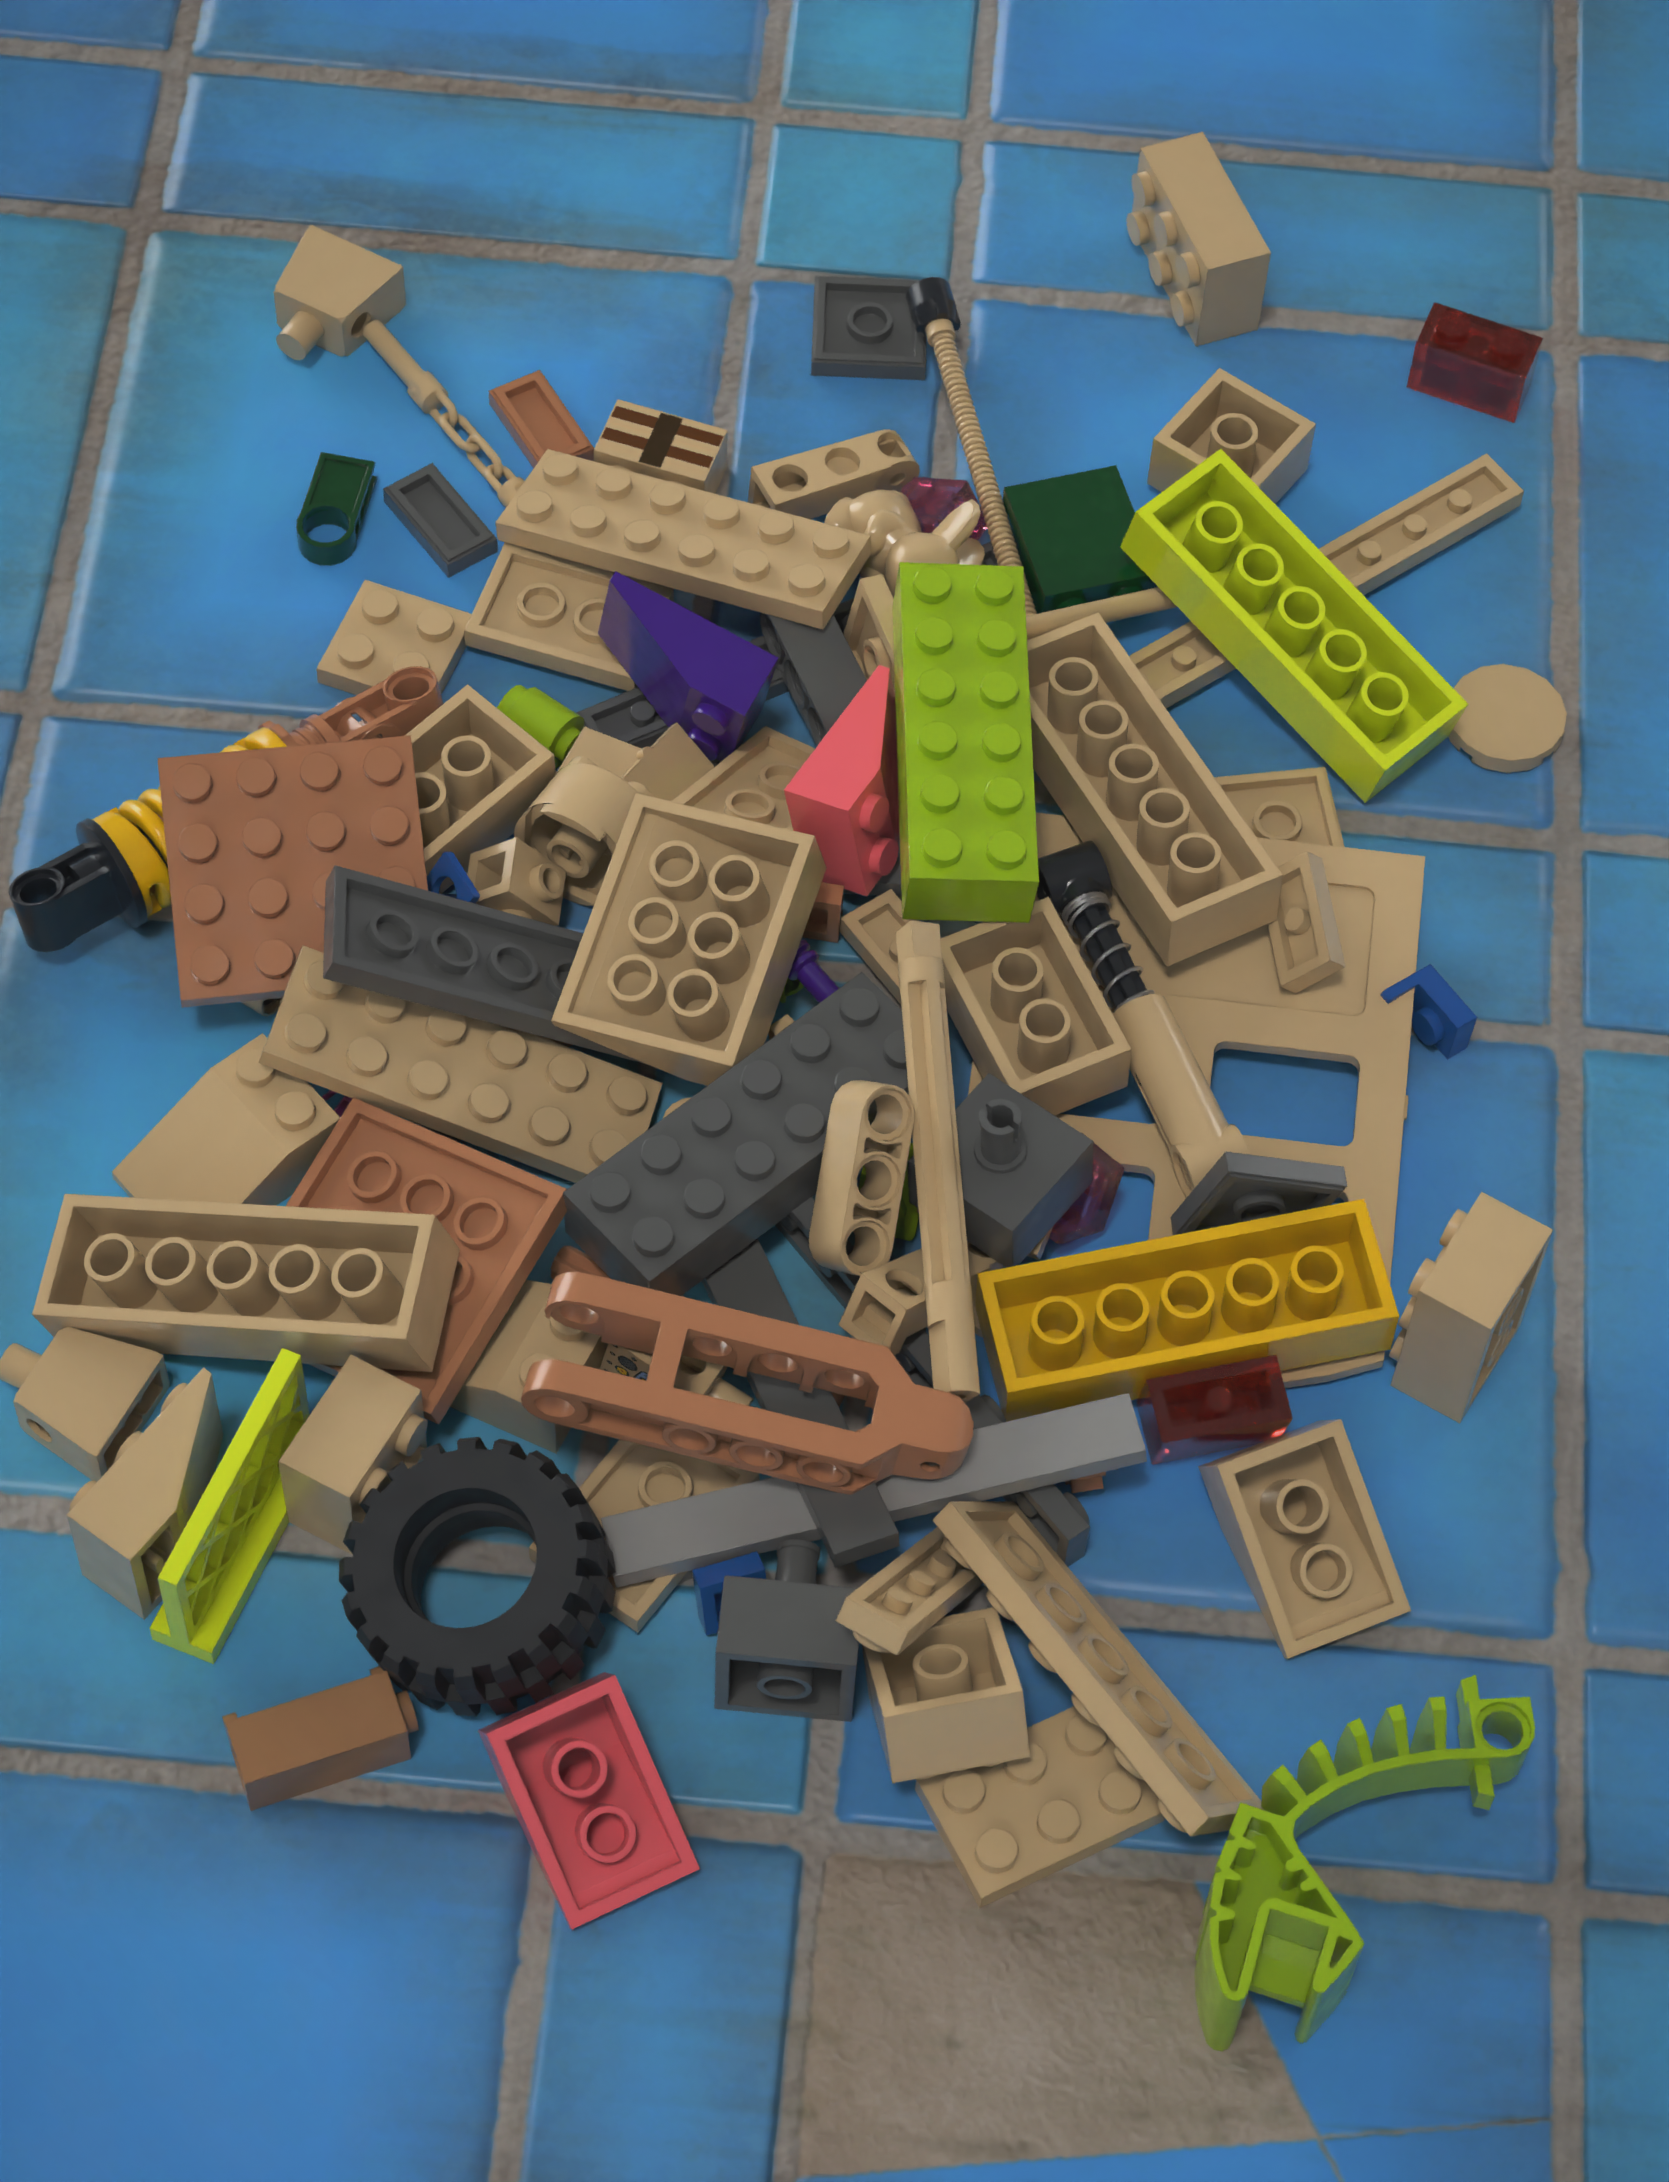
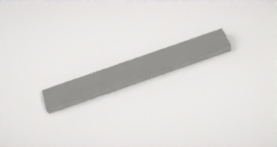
M1129 1393L974 1429L973 1438L965 1459L953 1474L941 1479H919L891 1474L875 1484L893 1522L941 1511L950 1501H984L1147 1462V1456ZM925 1462L929 1466L938 1465L937 1463ZM776 1477L601 1518L603 1530L606 1533V1543L613 1553L616 1571L613 1577L616 1588L698 1569L755 1551L761 1554L777 1550L778 1543L784 1540L801 1539L811 1542L821 1539L796 1483Z

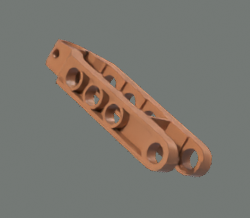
M567 1272L555 1277L545 1307L546 1318L550 1319L552 1317L564 1326L602 1336L601 1342L653 1354L647 1380L562 1360H539L530 1366L521 1396L522 1406L529 1413L551 1423L850 1495L874 1482L877 1483L891 1474L919 1479H941L949 1476L962 1465L973 1438V1420L970 1409L964 1401L949 1392L914 1384L887 1346L581 1272ZM681 1355L734 1368L733 1374L746 1377L748 1371L800 1384L799 1390L812 1393L813 1388L866 1400L865 1406L873 1410L871 1423L854 1432L674 1388ZM925 1462L937 1463L938 1465L929 1466Z

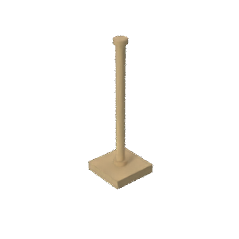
M883 574L861 578L843 635L866 679H869L879 665L890 668L895 692L892 608L894 599ZM1159 587L1029 615L1026 616L1027 641L1099 612L1106 623L1176 608L1177 606Z

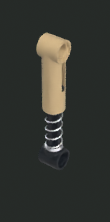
M1086 841L1038 858L1039 884L1036 893L1038 900L1049 897L1060 919L1068 926L1069 933L1073 937L1080 939L1082 943L1079 951L1083 959L1092 963L1091 976L1097 984L1103 985L1105 990L1103 997L1108 1007L1114 1008L1113 1016L1132 1049L1130 1071L1170 1150V1158L1177 1182L1185 1198H1187L1225 1151L1251 1155L1247 1143L1240 1130L1235 1125L1228 1124L1165 997L1155 994L1153 990L1146 989L1140 977L1143 967L1134 965L1128 953L1132 946L1129 943H1123L1117 931L1120 921L1112 920L1109 915V908L1111 906L1109 899L1112 897V885L1107 866L1098 847L1093 841Z

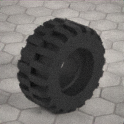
M480 1437L459 1438L457 1450L445 1452L440 1443L420 1450L423 1461L410 1468H407L405 1463L401 1461L386 1474L392 1482L381 1493L375 1488H371L359 1504L366 1513L363 1522L352 1521L349 1523L343 1542L351 1551L353 1557H344L339 1561V1582L348 1592L341 1600L346 1617L357 1630L356 1637L381 1669L388 1672L389 1678L402 1691L410 1690L420 1703L438 1710L446 1702L456 1715L475 1717L481 1711V1704L488 1703L495 1714L500 1715L517 1711L516 1699L530 1694L533 1700L538 1703L554 1693L548 1684L563 1672L571 1680L585 1666L579 1657V1653L585 1645L592 1649L597 1648L606 1632L598 1616L599 1613L607 1614L613 1611L616 1592L608 1580V1577H611L616 1571L613 1553L604 1540L606 1533L571 1477L567 1473L561 1474L553 1460L537 1450L530 1452L527 1456L519 1443L500 1438L494 1442L493 1449L489 1450ZM486 1527L517 1529L527 1533L533 1539L537 1547V1557L531 1581L519 1600L501 1616L487 1623L466 1628L440 1626L430 1622L425 1617L421 1609V1593L426 1574L438 1554L452 1541L468 1532Z

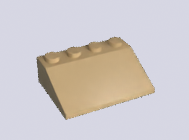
M636 793L551 1020L553 1025L684 1080L707 1086L765 1043L827 868L815 836Z

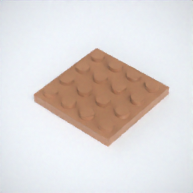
M411 735L157 758L182 1008L283 998L302 946L304 945L324 953L326 880L335 865L428 891Z
M353 1097L286 1206L431 1214L437 1217L460 1248L433 1371L381 1369L420 1389L422 1392L424 1418L440 1424L565 1216L567 1209L563 1192L567 1189ZM309 1364L335 1377L343 1367Z

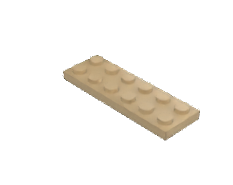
M550 449L546 450L495 522L497 540L604 570L617 571L622 575L822 630L871 555V535Z
M304 945L297 957L258 1062L347 1097H354L389 1113L577 1183L648 1130L663 1084L535 1034L323 979L324 953Z
M950 1501L933 1519V1522L946 1536L945 1546L950 1555L965 1568L973 1570L989 1589L986 1592V1596L990 1604L1002 1616L1017 1623L1030 1639L1028 1647L1034 1658L1047 1670L1057 1673L1073 1692L1071 1701L1074 1707L1089 1722L1101 1726L1116 1745L1114 1753L1118 1761L1132 1775L1145 1780L1160 1799L1158 1801L1159 1810L1172 1826L1188 1833L1189 1836L1229 1831L1240 1802L1264 1810L1261 1807L1259 1797L1014 1501Z

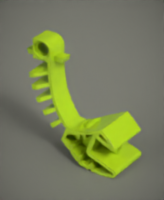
M1476 1675L1462 1679L1456 1692L1460 1719L1457 1727L1460 1743L1459 1749H1446L1447 1708L1445 1696L1428 1698L1417 1721L1410 1750L1406 1716L1402 1704L1386 1708L1376 1727L1372 1748L1370 1747L1367 1731L1361 1719L1358 1718L1347 1723L1337 1743L1334 1762L1321 1739L1310 1746L1299 1761L1297 1781L1283 1764L1269 1776L1262 1786L1261 1807L1264 1810L1240 1802L1227 1841L1216 1864L1202 1913L1203 1917L1199 1928L1195 1960L1197 1961L1195 1967V1997L1199 2020L1207 2045L1217 2051H1224L1230 2047L1249 1991L1302 2008L1294 2033L1295 2039L1299 2043L1307 2042L1334 2012L1347 1992L1365 1943L1351 1920L1302 1854L1295 1839L1336 1812L1365 1800L1398 1792L1434 1787L1470 1786L1473 1807L1489 1810L1495 1797L1493 1785L1509 1782L1518 1775L1533 1742L1535 1723L1530 1697L1480 1699ZM1490 1733L1499 1734L1506 1738L1513 1748L1507 1750L1497 1749L1490 1745L1483 1735Z

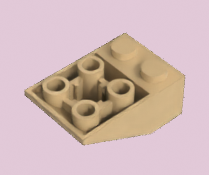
M204 1367L189 1384L181 1383L169 1393L161 1407L160 1415L143 1433L137 1431L125 1440L116 1455L115 1463L98 1481H89L77 1492L67 1514L82 1575L144 1620L162 1601L158 1576L214 1474L223 1439L212 1373Z

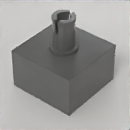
M988 1073L955 1109L967 1241L1003 1266L1012 1267L1019 1265L1092 1183L1094 1141ZM913 1155L907 1162L909 1203L918 1208Z
M789 1539L778 1543L775 1580L724 1575L716 1645L714 1709L851 1722L859 1642L853 1636V1631L836 1622V1619L846 1597L857 1588L816 1584L820 1547L815 1543L801 1539Z

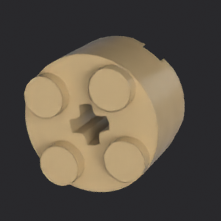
M576 756L567 766H564L555 774L521 816L515 826L514 838L518 837L529 846L536 848L543 856L566 871L563 898L580 905L594 906L635 794L654 796L644 785L638 782L627 783L616 774L598 767L592 760L583 756Z

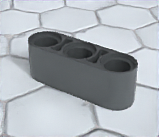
M760 612V625L767 648L771 654L779 658L776 666L816 746H818L866 683L867 679L834 615H832L822 630Z

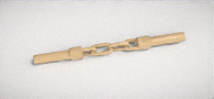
M380 320L368 323L363 330L364 337L408 387L407 394L424 413L430 414L460 449L466 451L470 462L498 493V500L506 508L524 483V479L516 477L509 468L502 465L500 457L464 416L457 413L455 405L448 398L447 390L431 372L424 371L387 327ZM445 406L448 412L441 415L438 410ZM457 423L469 434L466 442L453 429ZM482 449L493 464L486 467L475 452ZM502 475L508 480L503 485L498 481Z

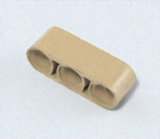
M854 1080L842 1085L834 1095L830 1107L809 1233V1249L812 1257L820 1266L861 1276L862 1273L889 1262L893 1250L914 1125V1105L911 1097L902 1088L890 1084ZM875 1100L877 1114L875 1120L870 1125L868 1110L871 1103ZM864 1165L866 1179L864 1185L859 1190L857 1176ZM853 1231L855 1234V1245L852 1252L847 1255L846 1242L848 1236Z

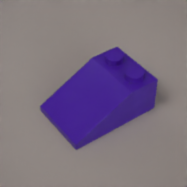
M617 571L614 572L609 581L598 630L599 636L668 728L678 723L709 760H724L742 745L762 711L779 658Z

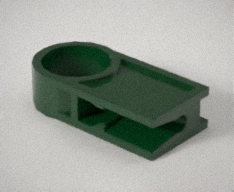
M321 452L296 523L298 547L302 556L309 562L332 566L344 562L353 554L377 481L376 476H372L375 468L374 461ZM324 524L336 525L346 531L344 536L332 542H317L307 536L309 531Z

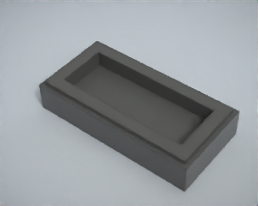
M433 463L383 488L386 505L448 578L498 552L497 538Z

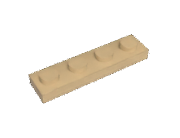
M936 1527L848 1595L836 1622L852 1630L855 1639L865 1647L878 1652H891L898 1655L980 1587L983 1582L973 1570L965 1568L950 1555L945 1546L947 1538Z

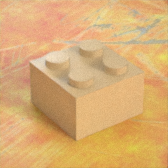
M1219 368L1153 438L1147 484L1163 492L1221 448L1276 504L1308 469L1316 423Z
M353 1355L349 1356L278 1461L290 1523L352 1554L343 1540L350 1522H363L366 1513L359 1504L370 1489L375 1488L381 1493L392 1482L386 1473L401 1461L405 1463L407 1468L423 1461L420 1450L427 1448L426 1429L428 1422L424 1419L422 1392L420 1389Z
M994 1607L944 1616L898 1655L891 1652L874 1651L862 1645L869 1699L892 1783L913 1779H928L939 1774L980 1766H995L1006 1761L1030 1757L1023 1690L998 1612Z

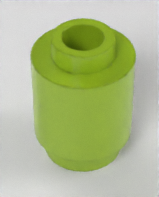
M516 685L505 694L497 706V709L554 754L555 768L563 763L585 726L583 717L536 687L527 689L522 685Z

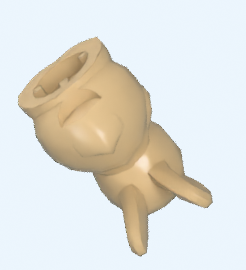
M878 489L864 493L855 499L848 497L840 499L832 507L824 521L826 524L871 535V555L860 570L861 578L883 574L893 599L900 562L982 565L985 558L984 548L980 542L969 538L977 526L981 514L979 504L973 499L962 503L950 512L932 533H921L920 522L909 499L903 493L894 490Z

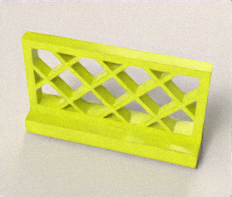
M284 1348L281 1349L158 1576L163 1604L149 1628L152 1640L211 1664H214L289 1523L278 1461L310 1415L301 1355Z

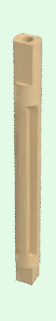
M910 920L895 933L908 1091L914 1105L912 1139L933 1389L949 1392L960 1397L966 1403L980 1394L940 926L935 923Z

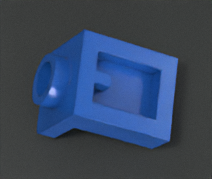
M1431 964L1390 986L1381 993V997L1389 1004L1415 988L1412 1027L1417 1037L1428 1046L1435 1045L1447 1060L1467 1048L1477 1016Z

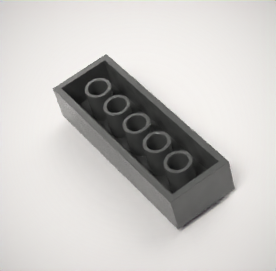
M863 972L859 973L564 1191L563 1197L567 1209L564 1216L565 1232L611 1279L682 1296L816 1194L830 1107L835 1093L842 1085L854 1080L871 1081L895 1085L904 1089L909 1095L902 1010ZM875 1100L871 1103L868 1110L870 1125L875 1120L877 1114Z

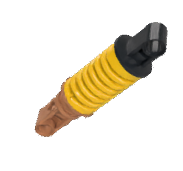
M411 666L402 668L392 673L386 680L354 697L341 701L321 715L312 714L301 720L300 727L290 733L281 725L269 720L261 724L258 730L235 742L233 745L225 747L221 752L405 736L443 705L437 677L432 670L426 667ZM356 714L362 720L358 722L352 715ZM160 785L158 789L143 791L137 800L128 799L118 809L115 807L93 819L86 818L76 825L79 846L38 868L30 869L20 874L13 880L9 887V896L26 943L30 948L40 952L60 950L70 945L76 938L118 915L128 925L137 928L145 924L151 915L161 911L162 908L171 906Z

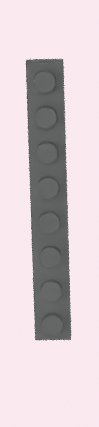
M810 1197L775 1226L846 1309L860 1276L820 1266L812 1257L809 1249V1233L815 1200ZM847 1239L846 1253L849 1255L854 1246ZM925 1327L906 1337L900 1352L894 1356L914 1384L933 1388L930 1342ZM978 1395L965 1403L970 1409L973 1430L1006 1422L1000 1407L988 1395L981 1397ZM1055 1484L1002 1496L1005 1501L1015 1502L1068 1567L1085 1556L1090 1522L1084 1507L1073 1494L1069 1492L1062 1494Z

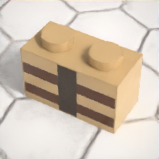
M617 399L593 450L594 462L716 494L727 469L728 430Z

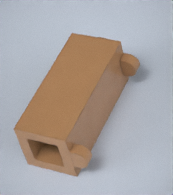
M378 1666L369 1669L370 1676L239 1718H237L236 1712L222 1716L231 1752L250 1811L411 1759L408 1734L418 1731L419 1727L407 1690L395 1694L388 1672Z

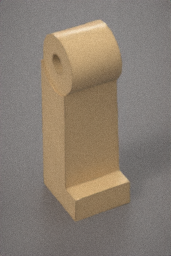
M889 429L880 430L752 466L748 503L812 519L828 514L832 507L845 497L855 499L864 493L878 489L894 490L902 493L917 480L920 467L896 431Z
M967 1241L973 1306H975L977 1273L1001 1269L1004 1266ZM922 1248L862 1273L839 1322V1326L855 1339L887 1346L893 1355L900 1352L906 1337L927 1327Z

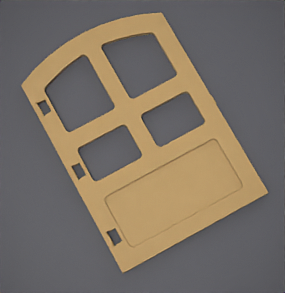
M1036 812L1038 858L1083 843L1066 816ZM1257 837L1277 867L1306 851L1323 860L1345 968L1298 993L1291 992L1280 986L1268 924L1167 967L1112 886V897L1109 899L1111 904L1109 915L1112 920L1120 921L1117 931L1123 943L1131 944L1132 947L1128 953L1134 965L1143 967L1140 977L1146 989L1153 990L1155 994L1165 997L1209 1086L1211 1084L1213 1056L1220 1049L1346 1062L1357 1068L1358 1084L1353 1141L1350 1144L1335 1146L1243 1135L1251 1155L1343 1166L1347 1187L1338 1197L1344 1202L1365 1199L1390 1283L1403 1123L1407 1119L1409 1096L1406 1095L1415 988L1389 1004L1381 997V993L1416 972L1425 856ZM1062 921L1067 932L1069 933L1068 926L1065 924L1064 921ZM1069 933L1079 952L1082 944L1080 939L1073 937ZM1083 959L1085 965L1087 966L1091 974L1093 968L1092 963ZM1096 983L1103 996L1105 991L1103 985ZM1110 1008V1010H1111V1012H1112V1014H1113V1013H1114V1008ZM974 1060L972 1061L968 1095L983 1080ZM1061 1113L1055 1115L1094 1141L1093 1168L1143 1173L1152 1178L1154 1190L1148 1240L1172 1236L1170 1217L1186 1198L1177 1182L1170 1158V1150L1157 1124ZM973 1306L975 1334L983 1338L976 1308ZM1385 1351L1181 1391L1209 1393L1270 1391L1324 1383L1381 1368L1384 1362Z

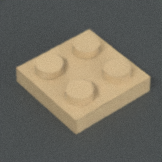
M364 580L316 668L318 683L358 695L386 680L397 670L411 666H421L435 673L442 694L467 647L465 645L464 630L472 614Z

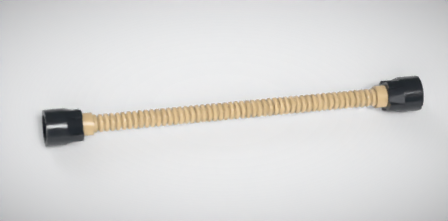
M939 277L919 280L908 289L906 300L916 331L922 332L927 337L929 345L933 347L997 564L998 566H1022L1000 489L996 482L991 459L987 452L984 436L982 435L979 419L971 399L972 396L964 376L963 366L961 365L956 343L954 342L956 339L955 330H959L961 322L950 284L947 280ZM1024 573L1026 616L1037 614Z

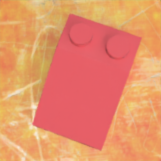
M881 665L875 669L784 789L793 831L814 835L827 867L822 881L830 884L844 885V889L864 896L869 895L882 876H886L892 871L899 852L895 692L890 668Z
M603 1672L478 1730L505 1795L570 1929L581 1926L700 1869L616 1675Z

